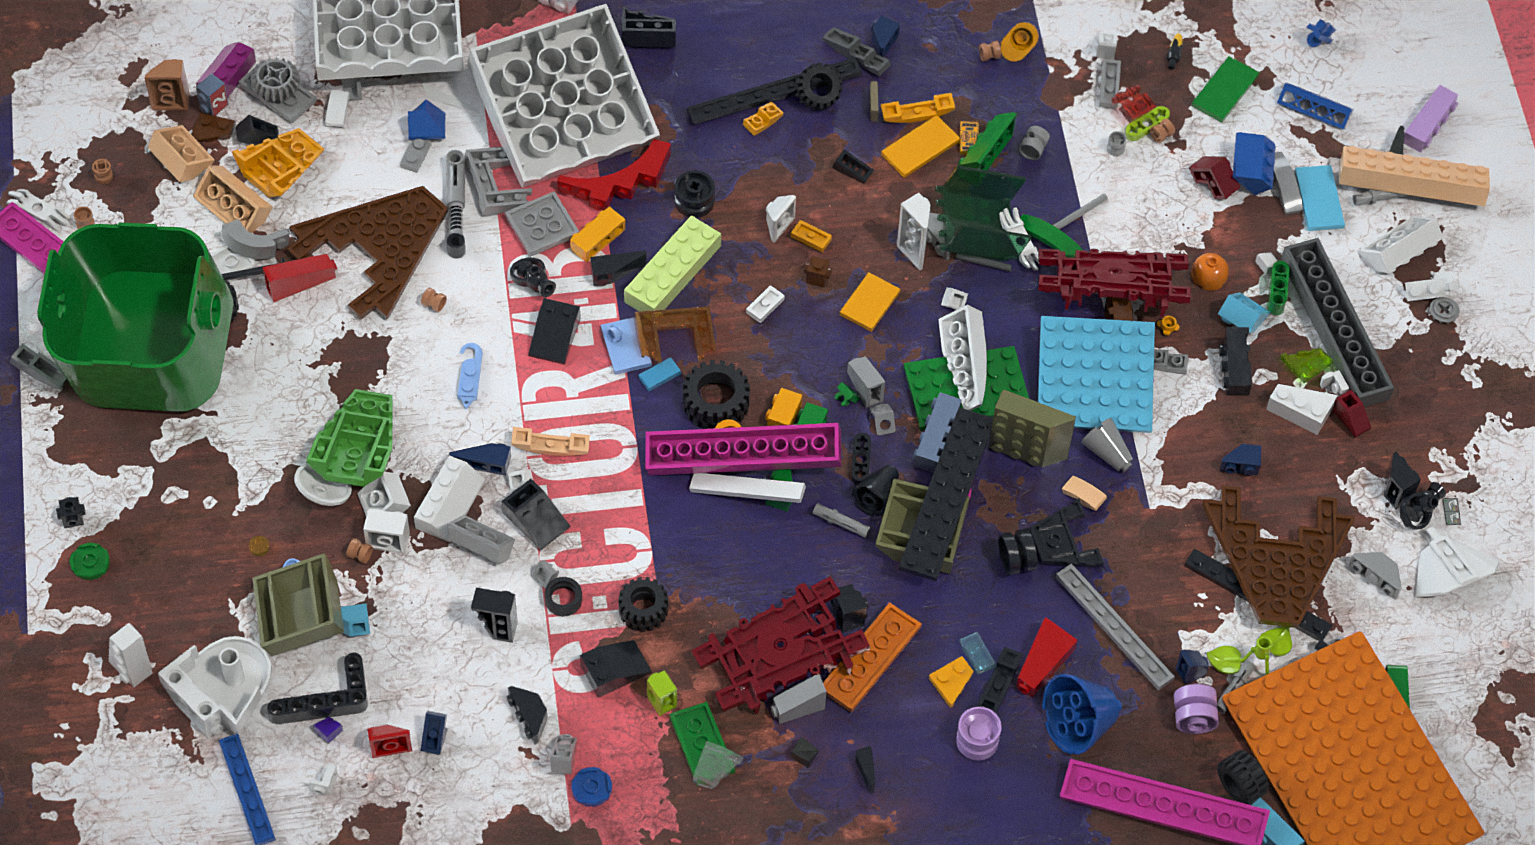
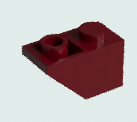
M1352 390L1336 398L1332 410L1355 438L1371 429L1364 405Z

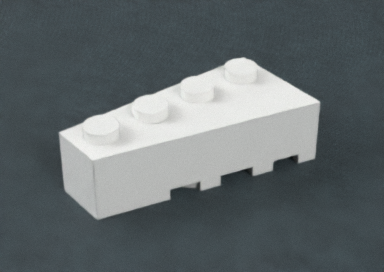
M130 623L110 637L109 662L120 673L119 676L125 684L130 683L134 688L153 673L143 638Z

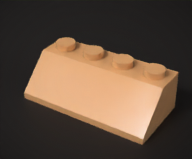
M208 166L193 195L195 199L224 223L239 219L244 228L250 233L265 223L273 208L224 166Z

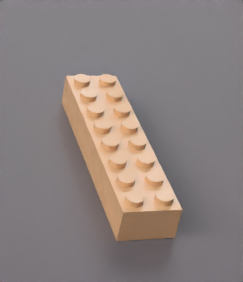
M1344 146L1339 167V184L1485 207L1490 190L1489 168L1484 166H1472L1446 160H1433L1427 157H1414L1408 154L1401 155L1392 152L1376 151L1374 149Z

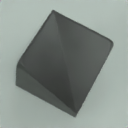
M801 737L791 753V759L809 768L819 750Z

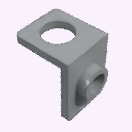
M878 404L870 407V411L875 417L877 435L896 432L894 413L888 404ZM889 420L891 423L888 429H881V421Z

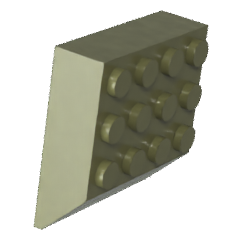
M1003 390L994 410L989 448L995 452H1002L1014 459H1020L1028 462L1030 465L1042 468L1066 460L1069 455L1076 416Z
M894 479L875 546L892 560L901 562L929 487ZM970 496L966 499L940 572L951 574Z
M325 553L252 578L261 648L271 657L344 632L338 583Z

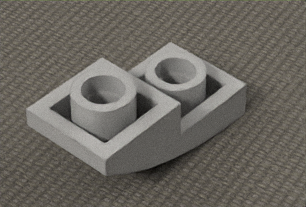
M1154 349V369L1169 373L1187 374L1188 354H1169V350Z

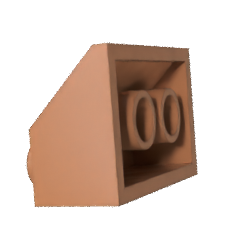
M164 60L145 74L144 78L152 111L188 110L190 92L183 60Z

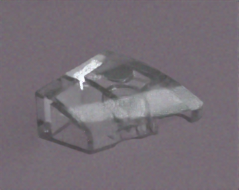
M706 741L693 775V783L713 789L722 778L730 774V771L738 763H742L743 757L729 749Z

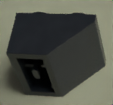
M1397 452L1393 453L1389 463L1384 487V497L1395 509L1400 507V503L1406 494L1417 491L1421 481L1419 474L1412 470L1407 464L1406 459Z

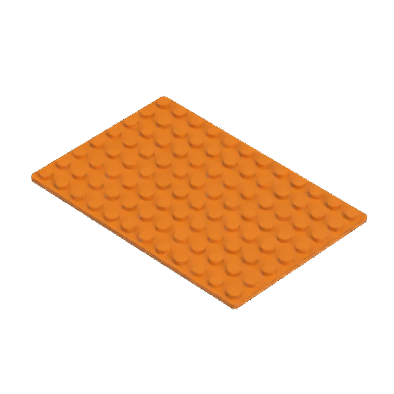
M1358 631L1223 695L1222 700L1307 845H1466L1483 837L1484 830L1363 632Z

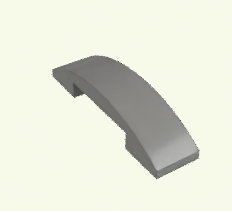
M1281 151L1275 152L1273 175L1281 195L1280 202L1284 213L1287 215L1303 212L1302 200L1292 168Z

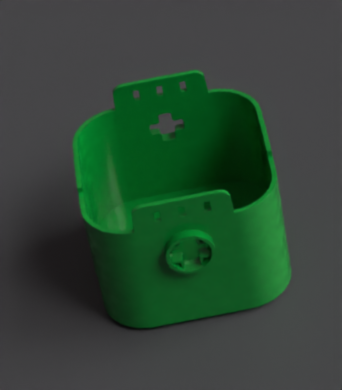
M145 223L92 224L84 226L69 235L62 243L58 253L56 250L49 251L37 316L43 326L42 337L47 351L77 395L84 402L102 408L188 411L207 402L219 386L233 311V297L204 241L195 232L181 227H165Z

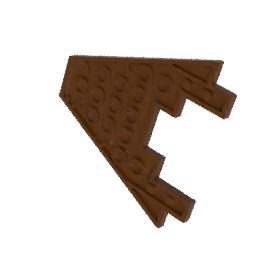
M424 186L416 187L291 225L289 230L298 240L288 246L286 250L290 256L298 260L307 258L327 242L339 253L352 243H355L375 261L373 265L364 271V276L374 285L350 302L348 309L360 320L374 309L385 319H388L448 213V207Z
M1222 485L1220 501L1203 499L1202 507L1258 623L1299 628L1355 521V516L1337 514V498L1318 496L1316 499V528L1299 526L1297 529V542L1261 538L1260 521L1241 519V487Z

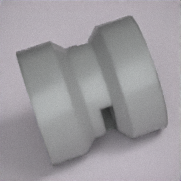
M1115 131L1109 135L1107 151L1110 155L1117 157L1125 152L1127 137L1124 133Z

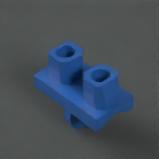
M1322 19L1315 25L1309 23L1307 28L1314 32L1307 36V43L1311 47H1318L1322 41L1330 44L1333 41L1330 36L1336 29L1331 23L1325 22Z

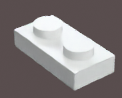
M770 285L746 309V313L761 323L784 301L785 295Z

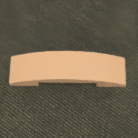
M513 427L511 445L525 451L544 455L588 454L590 435L571 433L570 437L532 433L530 428Z

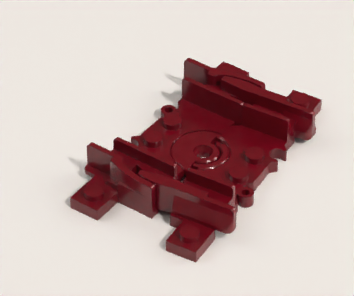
M1093 248L1089 252L1076 250L1074 258H1066L1065 251L1038 249L1039 265L1046 267L1057 266V276L1039 275L1038 291L1061 293L1062 301H1065V310H1068L1072 300L1079 301L1078 306H1081L1082 294L1090 297L1092 293L1099 294V298L1118 297L1120 299L1128 298L1130 301H1137L1139 297L1145 300L1144 312H1147L1148 307H1156L1157 302V309H1160V318H1164L1169 302L1190 304L1191 287L1172 286L1171 269L1175 271L1188 270L1189 261L1187 254L1166 253L1164 257L1161 252L1144 253L1135 251V254H1128L1127 250L1123 252L1103 251L1099 253L1098 249Z
M831 576L814 584L810 590L805 583L796 586V595L788 599L782 598L783 606L781 608H775L771 604L770 609L753 617L750 623L746 618H741L739 620L740 628L734 627L726 632V637L723 640L725 646L722 647L714 633L708 635V642L691 650L701 670L719 660L720 665L725 671L731 685L715 692L723 712L747 703L748 708L754 710L755 714H758L761 706L759 700L764 699L766 701V694L769 692L775 694L774 686L776 684H781L786 689L788 684L807 677L808 672L811 673V676L820 675V668H826L829 674L831 669L839 666L836 660H841L847 674H851L853 663L850 658L870 650V644L862 629L843 637L840 630L835 631V619L825 603L841 595ZM813 613L818 614L815 616V620L810 617ZM779 642L784 643L782 648L777 647Z

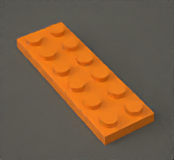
M889 602L864 633L870 644V650L850 658L853 668L849 675L842 662L838 664L839 666L823 682L826 696L852 713L920 630L922 623Z

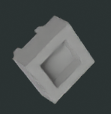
M542 560L538 563L532 576L546 588L550 581L557 578L559 571H555L552 568V564Z

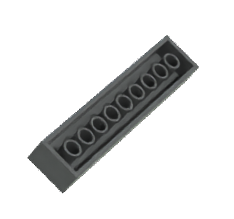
M1319 238L1285 246L1281 261L1289 265V277L1335 370L1341 372L1349 386V391L1352 390L1364 407L1390 400L1394 386Z

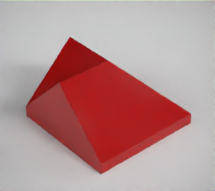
M388 724L367 728L372 759L413 751L410 731L408 729Z

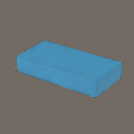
M670 357L639 374V379L647 390L651 391L679 376L681 370Z

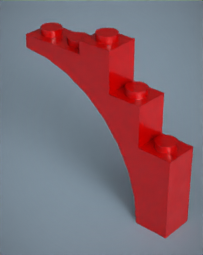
M653 139L649 148L638 160L613 174L595 178H572L559 175L557 180L558 192L576 196L582 200H589L590 207L598 211H605L610 206L614 195L632 200L639 183L657 188L671 155V143Z

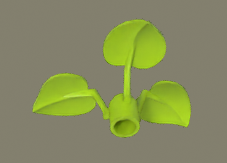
M1277 627L1264 632L1257 639L1256 646L1251 647V650L1242 659L1240 651L1229 645L1220 646L1212 651H1208L1207 658L1216 670L1225 674H1234L1241 668L1240 663H1244L1254 653L1258 659H1265V675L1269 674L1270 652L1275 656H1284L1291 651L1292 639L1290 628Z

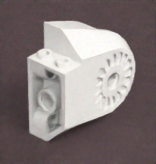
M233 636L211 643L199 653L197 647L193 645L162 669L158 675L161 684L175 704L210 739L212 736L218 735L224 727L239 734L269 686L272 665L268 653L261 648L260 644L249 638Z

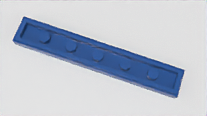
M239 734L219 739L255 845H265L276 841Z

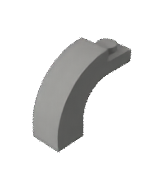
M239 219L222 225L221 237L231 250L244 257L252 259L275 257L277 249H282L289 245V232L287 229L268 235H255L247 231Z

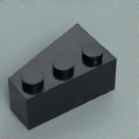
M623 6V46L676 47V19L657 14L650 16L640 10L638 12L629 11L628 7Z

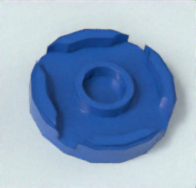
M588 767L580 770L572 780L574 798L586 807L602 805L609 799L612 793L610 776L597 767Z

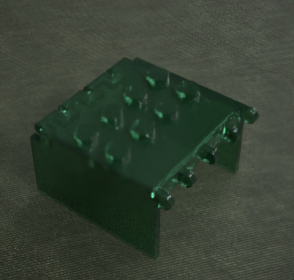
M957 165L943 186H935V192L941 193V199L936 200V205L942 207V214L937 216V220L943 222L944 230H939L938 234L945 239V243L940 244V250L1002 261L1018 258L1032 239V236L1009 232L1003 229L999 213H1004V209L1007 208L1012 218L1010 201H1012L1024 184L1026 177Z

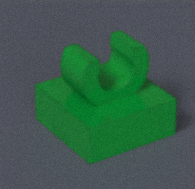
M841 382L837 386L841 392H838L834 398L840 400L841 397H844V401L841 403L842 406L846 407L850 404V401L857 403L860 400V397L849 385Z

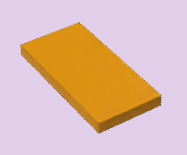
M936 115L882 150L881 155L906 178L959 143L960 137Z

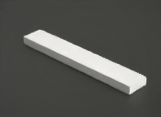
M694 473L689 487L690 492L796 503H801L806 488L805 483Z

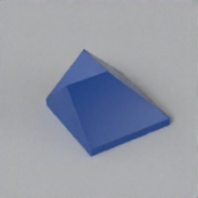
M427 99L413 111H408L409 140L445 139L446 113Z

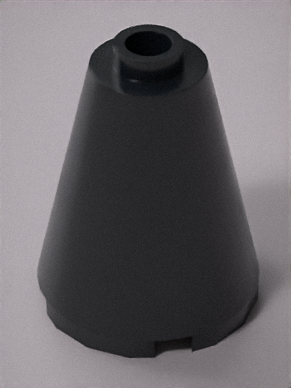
M885 465L854 487L851 495L856 500L854 502L855 505L862 512L870 516L873 514L881 516L885 512L893 480L899 479L897 469L893 466Z

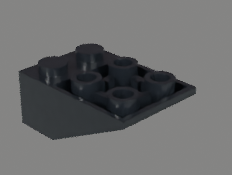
M531 478L501 501L502 513L540 550L544 549L570 528L569 523L544 490Z

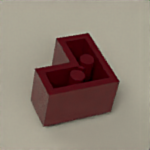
M1203 156L1189 167L1195 182L1208 184L1214 199H1227L1241 188L1239 182L1233 178V170L1226 156Z

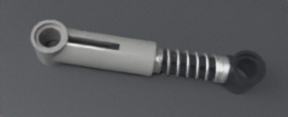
M451 150L446 155L447 207L449 209V236L446 243L448 255L458 259L466 253L465 238L462 230V212L465 208V159L462 151ZM454 175H457V183H454Z

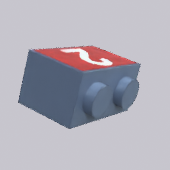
M212 73L196 86L199 108L204 114L216 116L229 105L225 83Z

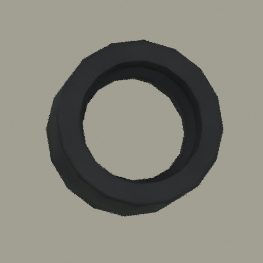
M558 577L550 581L546 586L545 602L547 608L553 614L562 617L570 616L581 607L583 601L582 589L574 579ZM567 588L575 593V600L567 605H560L552 600V594L558 589Z

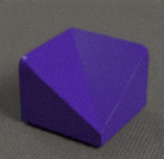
M330 717L313 725L314 731L328 744L343 731L342 725Z

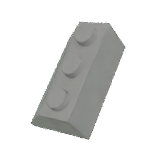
M465 515L449 522L447 526L449 540L455 542L456 546L470 549L473 554L484 556L494 564H502L508 560L515 542L514 538Z

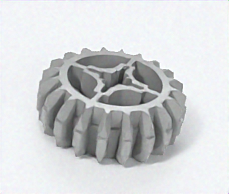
M277 56L275 60L269 58L267 62L262 60L261 64H256V69H253L251 75V86L255 94L259 95L260 99L265 98L267 102L270 99L274 103L278 99L281 102L283 98L289 100V95H294L300 84V75L295 64L292 65L290 60L286 61L284 58L279 60Z

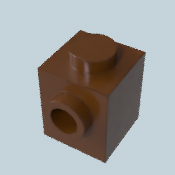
M811 256L810 263L806 262L804 273L807 274L806 283L824 288L826 280L830 279L832 268H829L830 260Z

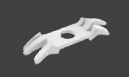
M18 189L17 192L10 191L8 195L16 199H9L6 204L9 205L11 202H14L21 209L42 220L43 223L50 225L57 232L60 231V227L52 219L65 226L68 224L66 220L69 221L71 219L62 209L37 198L28 190ZM36 204L43 206V209L39 212L32 210Z
M1017 207L1013 208L1014 222L1008 209L1005 208L1004 213H999L1001 225L1012 241L1019 255V261L1026 268L1031 267L1035 271L1038 270L1033 261L1034 259L1038 262V251L1033 246L1023 226L1024 223L1019 217ZM1016 236H1023L1025 243L1019 244L1016 241Z

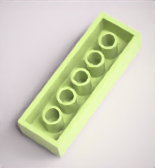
M691 215L624 289V302L655 321L721 247V233Z

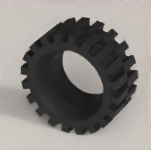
M710 360V365L702 362L699 369L695 366L692 368V374L688 372L686 375V381L684 380L683 409L685 413L687 412V418L689 420L693 419L695 426L698 427L699 424H702V429H708V427L715 429L718 423L727 419L736 422L738 420L741 423L744 420V415L748 413L750 384L748 383L747 376H743V371L740 368L735 370V364L730 363L729 366H726L723 360H720V364H715V360ZM721 383L729 386L733 390L734 396L726 403L715 405L705 402L698 392L704 385Z

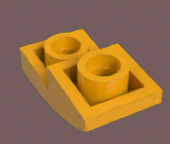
M770 102L760 107L756 114L744 119L742 125L755 136L774 124L784 113L773 102Z

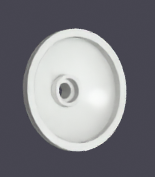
M308 463L301 465L295 473L294 480L298 490L303 496L314 503L324 506H336L345 503L351 495V484L327 481Z

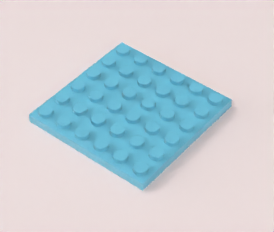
M1041 316L1038 402L1076 416L1074 429L1093 430L1095 427L1098 428L1102 425L1103 421L1111 418L1118 431L1152 433L1155 322Z

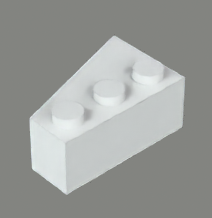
M1278 384L1269 398L1266 410L1318 435L1332 412L1338 395Z

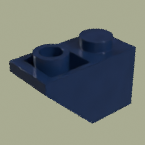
M1241 444L1222 458L1220 471L1229 474L1258 475L1261 467V446Z

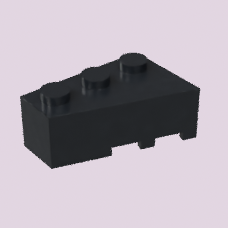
M1226 327L1222 345H1219V356H1222L1220 370L1224 372L1222 387L1226 388V396H1249L1252 387L1251 362L1248 359L1250 345H1247L1246 341L1249 327Z
M476 587L471 610L478 613L477 618L479 621H484V628L493 640L513 643L518 623L515 594L506 590L496 591Z

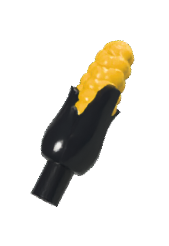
M1177 33L1173 38L1166 56L1169 62L1168 69L1174 70L1176 63L1181 59L1183 39L1180 33Z

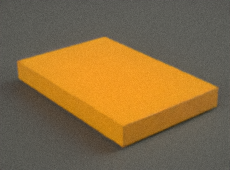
M868 272L841 309L840 316L872 332L900 294L901 289Z

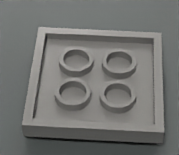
M555 191L505 212L506 219L529 257L569 241L575 233H579Z

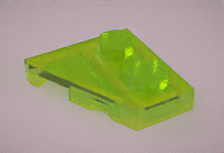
M1321 348L1311 349L1310 351H1297V354L1292 355L1283 353L1280 356V360L1303 383H1306L1333 363V360Z

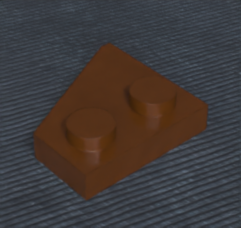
M200 113L191 135L197 141L207 140V143L230 139L236 123L235 120Z

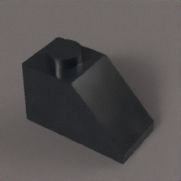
M251 115L245 117L235 126L237 141L247 145L253 144L255 146L263 143V140L268 138L271 140L276 139L279 135L276 125Z

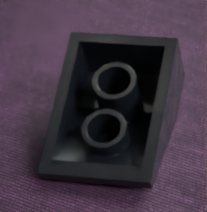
M544 298L538 313L528 356L565 365L581 320L580 306Z
M634 640L599 646L580 655V666L598 698L652 673Z

